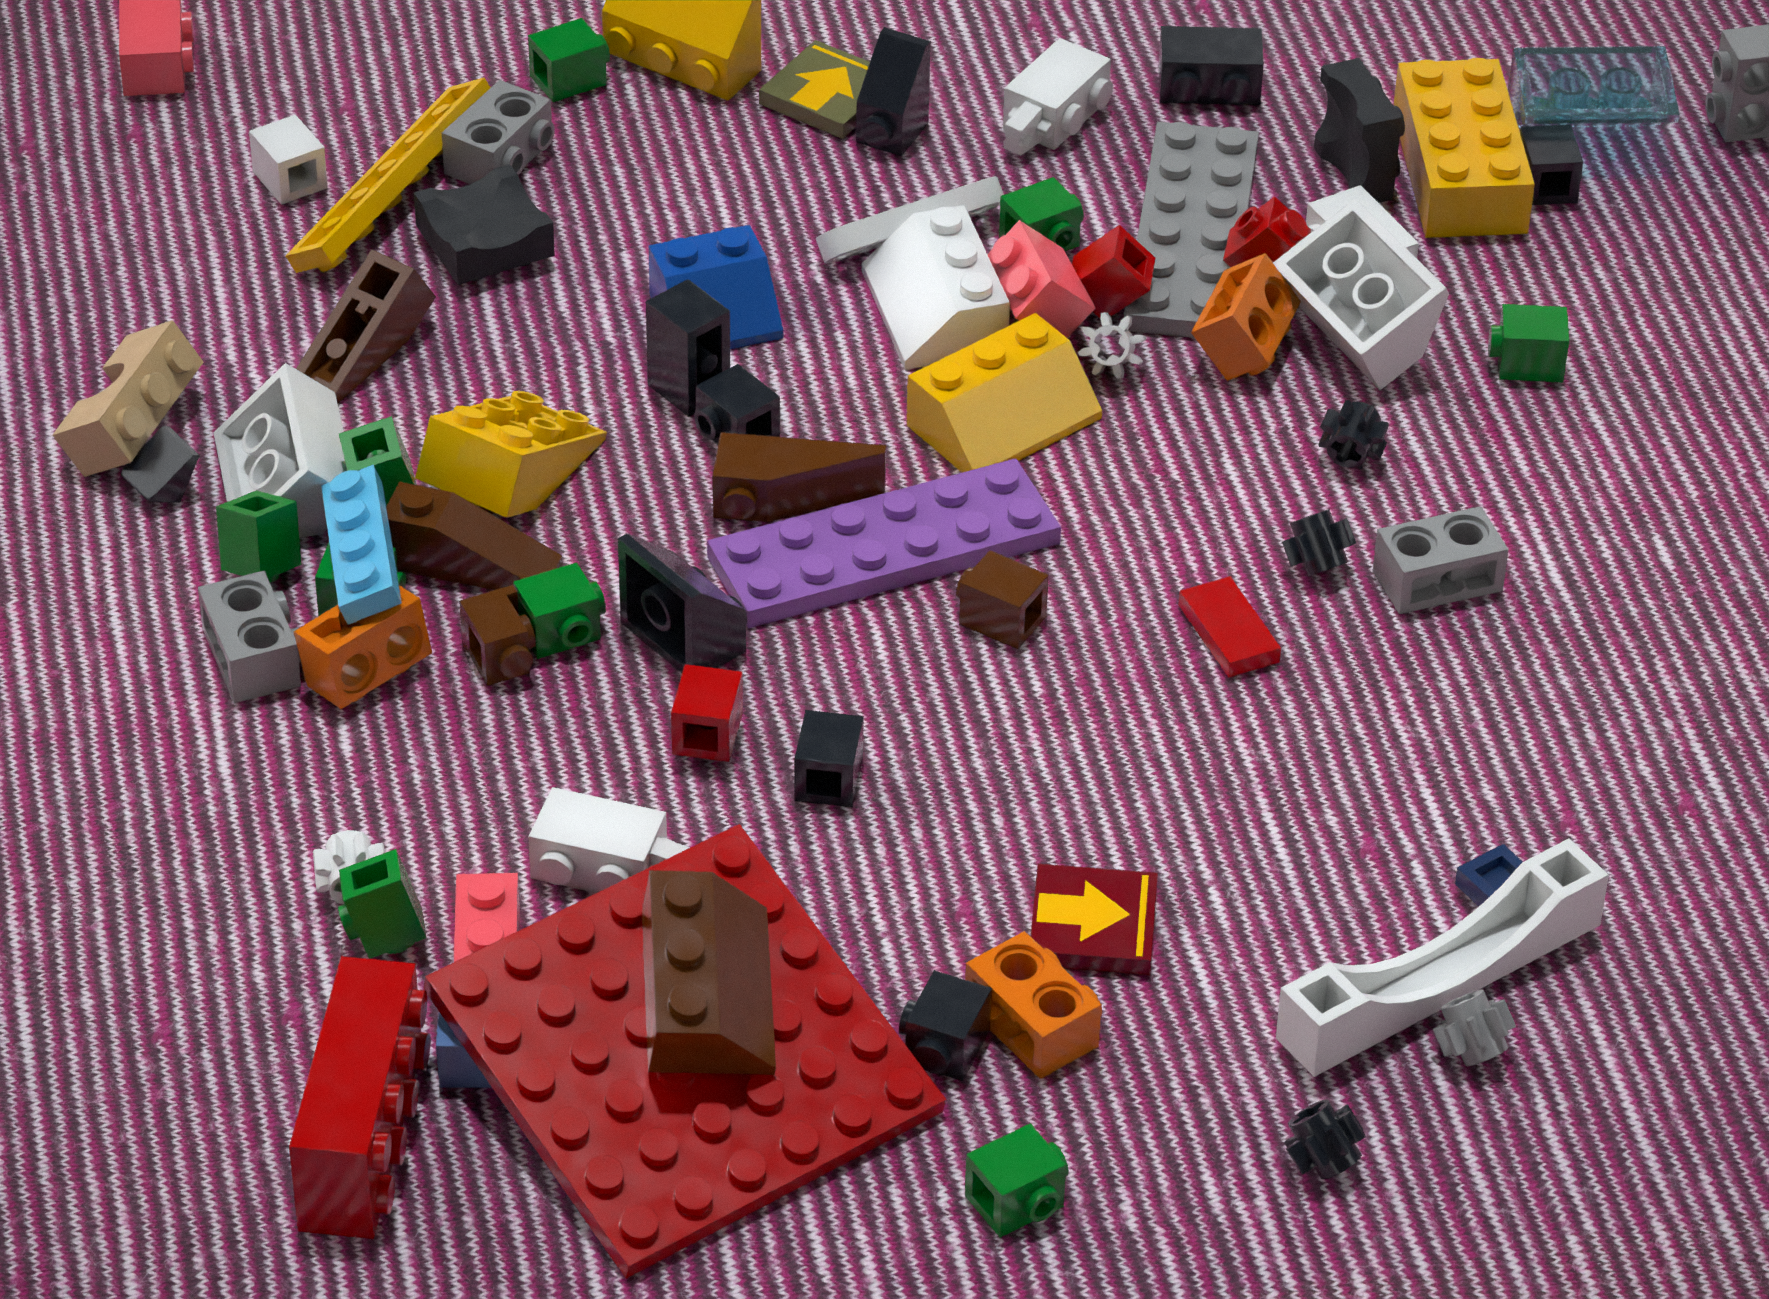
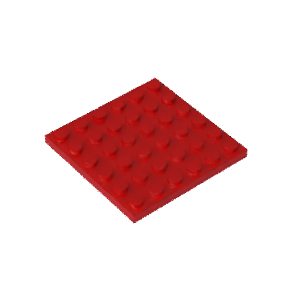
M740 824L425 976L423 990L427 991L430 1000L626 1279L943 1113L947 1100ZM650 870L713 872L767 907L776 1059L775 1075L648 1072L642 908Z

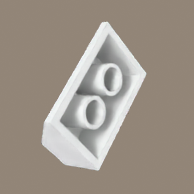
M1356 198L1273 262L1300 299L1299 308L1379 390L1383 389L1423 357L1449 296L1447 288Z
M964 205L940 207L935 210L913 213L862 262V273L905 370L928 366L1009 326L1010 302Z
M285 363L214 431L227 502L256 490L297 501L299 538L322 535L327 530L321 485L331 482L337 475L347 471L339 433L344 431L334 391Z

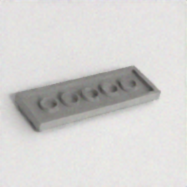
M1157 122L1137 241L1156 259L1150 291L1125 307L1124 317L1130 316L1133 318L1128 331L1194 338L1191 334L1193 327L1223 271L1231 268L1223 261L1229 230L1234 227L1238 218L1249 209L1258 147V131L1241 130L1236 127L1198 126L1185 122Z

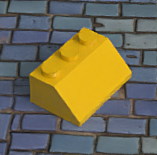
M606 0L602 9L603 37L608 44L610 54L727 101L761 71V0Z
M1037 313L908 375L907 426L962 473L1015 458L1019 461L1102 419L1101 406L1070 340Z

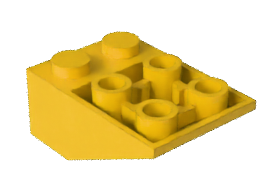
M513 391L511 396L499 399L486 398L480 404L455 406L453 411L430 416L415 479L441 490L453 492L471 503L508 518L537 509L606 439L607 432L588 424L589 418L581 413L570 410L556 411L544 406V400L538 395L525 391Z

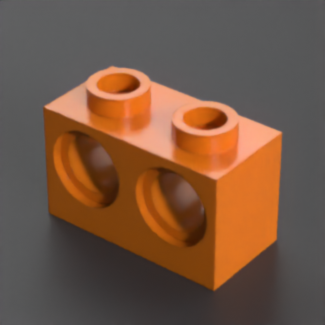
M1264 253L1223 271L1191 334L1227 381L1246 373L1251 376L1257 375L1274 362L1276 358L1275 352L1282 338L1290 331L1292 327L1290 322L1301 301L1267 254Z
M399 585L402 604L349 625L344 619L339 606L336 605L293 631L307 686L342 709L352 702L358 701L368 692L394 676L405 672L412 665L432 654L420 598Z
M1025 931L966 962L965 980L992 988L990 1031L1039 1079L1099 1047L1102 1004L1097 995L1090 987L1081 985L1062 967L1059 959L1051 950L1042 948Z

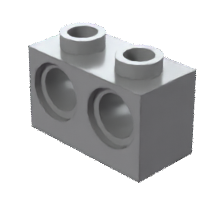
M1769 24L1722 30L1719 51L1714 52L1712 57L1714 75L1712 93H1708L1705 100L1708 120L1710 123L1716 124L1725 142L1769 137Z
M502 80L496 82L442 132L444 174L472 184L486 176L493 169L510 164L519 175L522 169L538 153L546 150L553 140L555 127L552 123L551 99Z
M1479 506L1377 529L1373 572L1398 614H1403L1503 591L1509 549L1483 508Z
M265 571L198 587L202 629L234 703L301 686L299 662L301 660L293 632L299 627L290 629L288 624H290L291 618L286 597L282 590L273 591Z

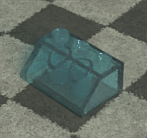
M1666 46L1513 48L1507 90L1518 127L1571 124L1572 127L1666 126L1678 123L1680 113Z

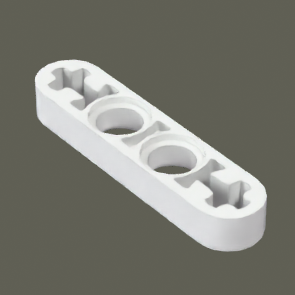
M996 176L989 177L834 228L816 237V242L824 263L836 262L878 248L913 213L935 210L940 207L964 205L969 216L972 217L1000 206V196L1004 195L998 178Z

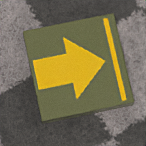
M814 40L759 89V104L844 139L856 128V103L870 62Z

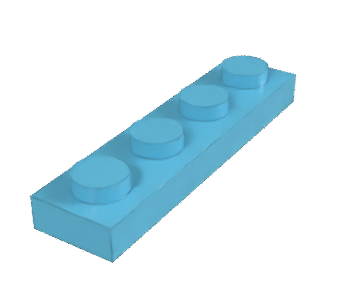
M374 465L358 471H345L337 475L331 482L321 485L338 606L349 625L402 604L382 481Z

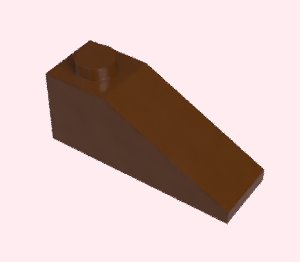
M371 249L296 369L334 391L338 404L409 341L436 296L414 268Z
M721 432L712 475L713 518L771 522L884 494L886 488V445Z
M399 482L386 506L392 546L396 548L397 569L401 572L497 590L513 585L514 581L560 568L563 564L561 554L453 492Z

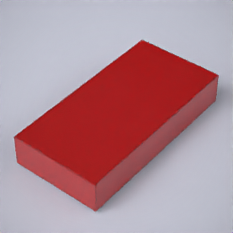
M1231 576L1179 591L1178 606L1228 678L1280 663V645Z

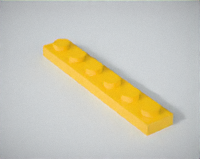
M485 77L448 87L286 254L285 257L296 273L315 268L325 272L338 266L346 259L347 254L345 250L353 242L367 236L375 228L373 221L381 213L396 206L402 200L400 193L405 187L424 177L429 171L427 164L434 157L443 154L442 132L491 88Z

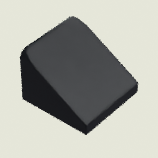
M162 426L141 448L133 461L125 465L121 476L150 502L180 503L200 455L170 426Z

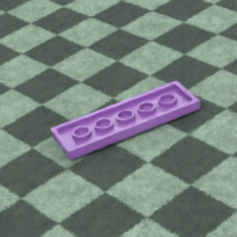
M1015 458L707 540V558L729 596L735 597L746 610V625L748 628L958 572L969 567H975L989 550L1009 558L1057 545L1061 541V526Z

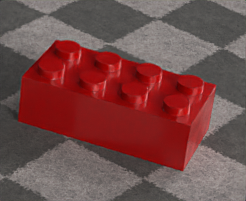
M341 956L289 1145L298 1232L374 1239L380 1214L391 1213L395 1193V1178L390 1174L393 1165L402 1166L407 1146V1129L402 1126L405 1117L414 1118L416 1114L419 1082L414 1078L416 1070L427 1069L431 1047L430 1033L421 1032L426 1019L428 996L426 990H418L416 963Z

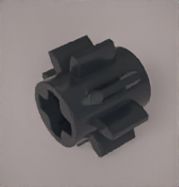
M1345 400L1340 413L1336 410L1328 409L1320 425L1324 432L1318 443L1319 447L1326 448L1327 454L1333 463L1342 467H1357L1360 470L1363 468L1367 457L1379 461L1387 445L1384 437L1389 423L1381 421L1380 415L1374 406L1364 402Z
M1330 509L1291 522L1290 526L1294 537L1282 541L1290 567L1304 563L1308 576L1347 563L1348 559L1344 548L1356 544L1348 519L1346 518L1334 523Z
M1321 1100L1306 1107L1288 1122V1126L1294 1136L1287 1139L1284 1144L1301 1174L1308 1172L1314 1167L1321 1179H1329L1350 1168L1362 1156L1355 1143L1361 1141L1366 1136L1349 1105H1345L1335 1111L1329 1100Z

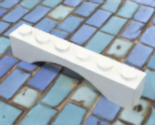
M1567 839L1522 862L1504 884L1475 911L1450 930L1425 945L1396 958L1373 964L1343 965L1329 962L1281 987L1276 1039L1315 1077L1440 1011L1441 1007L1446 1003L1465 994L1477 991L1600 926L1609 874L1573 841Z

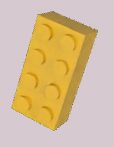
M1499 59L1420 60L1418 62L1398 63L1394 106L1400 108L1405 121V132L1403 136H1400V141L1425 238L1528 234L1535 184Z

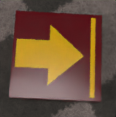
M1038 863L1030 937L1042 948L1051 950L1057 956L1064 969L1150 975L1158 873Z

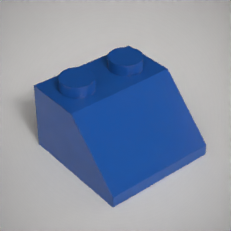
M750 225L729 227L721 231L687 238H676L668 242L648 245L649 293L651 298L689 279L730 310V350L784 338V330L767 256Z

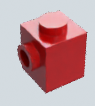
M1274 196L1259 208L1255 206L1250 207L1238 218L1234 227L1229 230L1223 261L1230 267H1233L1266 253L1270 260L1275 262L1309 235L1311 229L1297 211L1288 209Z
M1118 225L1074 255L1072 266L1095 306L1093 313L1101 318V313L1106 312L1111 317L1150 291L1156 257L1121 225Z
M685 664L671 710L672 755L730 762L743 715L742 671Z

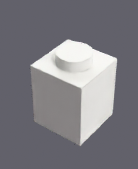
M296 115L249 131L253 173L281 205L328 188L324 146Z

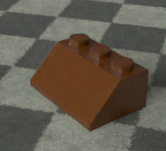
M650 870L642 908L648 1072L775 1075L776 1059L767 907L713 872Z

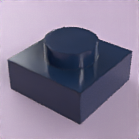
M1502 844L1457 867L1455 885L1479 907L1504 884L1523 861L1505 844Z

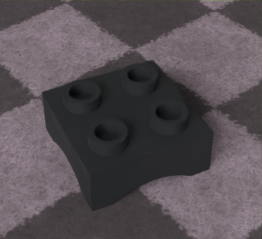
M1360 58L1321 66L1320 81L1325 86L1328 103L1325 118L1315 133V151L1321 159L1330 162L1342 172L1348 182L1349 189L1361 185L1378 203L1393 200L1395 178L1400 175L1399 139L1405 132V121L1402 111L1398 106H1394L1383 92L1379 79L1371 75Z
M510 164L495 168L480 180L461 188L450 190L428 188L414 192L416 227L458 285L480 280L486 276L519 266H526L532 262L555 256L553 221L546 212L540 211L532 203L520 182L518 174Z

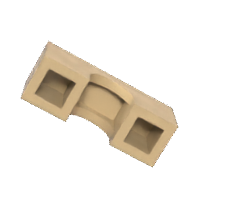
M173 320L126 335L102 368L113 383L100 393L77 401L52 436L84 477L131 463L203 364V360Z

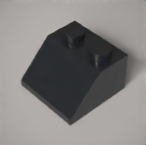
M627 533L618 538L620 623L681 673L685 664L719 668L746 652L747 614L742 604L735 597L725 594L709 581L699 568L689 565L672 550Z

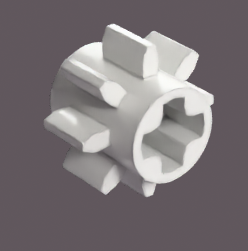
M1104 312L1101 313L1100 318L1102 327L1097 330L1090 327L1082 328L1083 333L1090 337L1089 347L1081 349L1078 354L1079 356L1092 355L1097 361L1093 367L1092 374L1099 375L1106 366H1112L1116 378L1121 379L1124 378L1123 364L1128 361L1138 365L1143 363V360L1134 354L1135 344L1144 342L1146 336H1133L1128 331L1132 324V317H1124L1119 326L1112 325L1110 315ZM1119 332L1122 335L1119 339V344L1125 348L1122 356L1111 355L1106 359L1103 356L1106 347L1100 343L1103 335L1114 336Z
M354 830L341 831L331 835L326 843V850L314 849L313 851L317 892L329 890L331 897L337 903L344 904L339 869L385 853L384 844L377 843L371 845L369 838L364 832Z

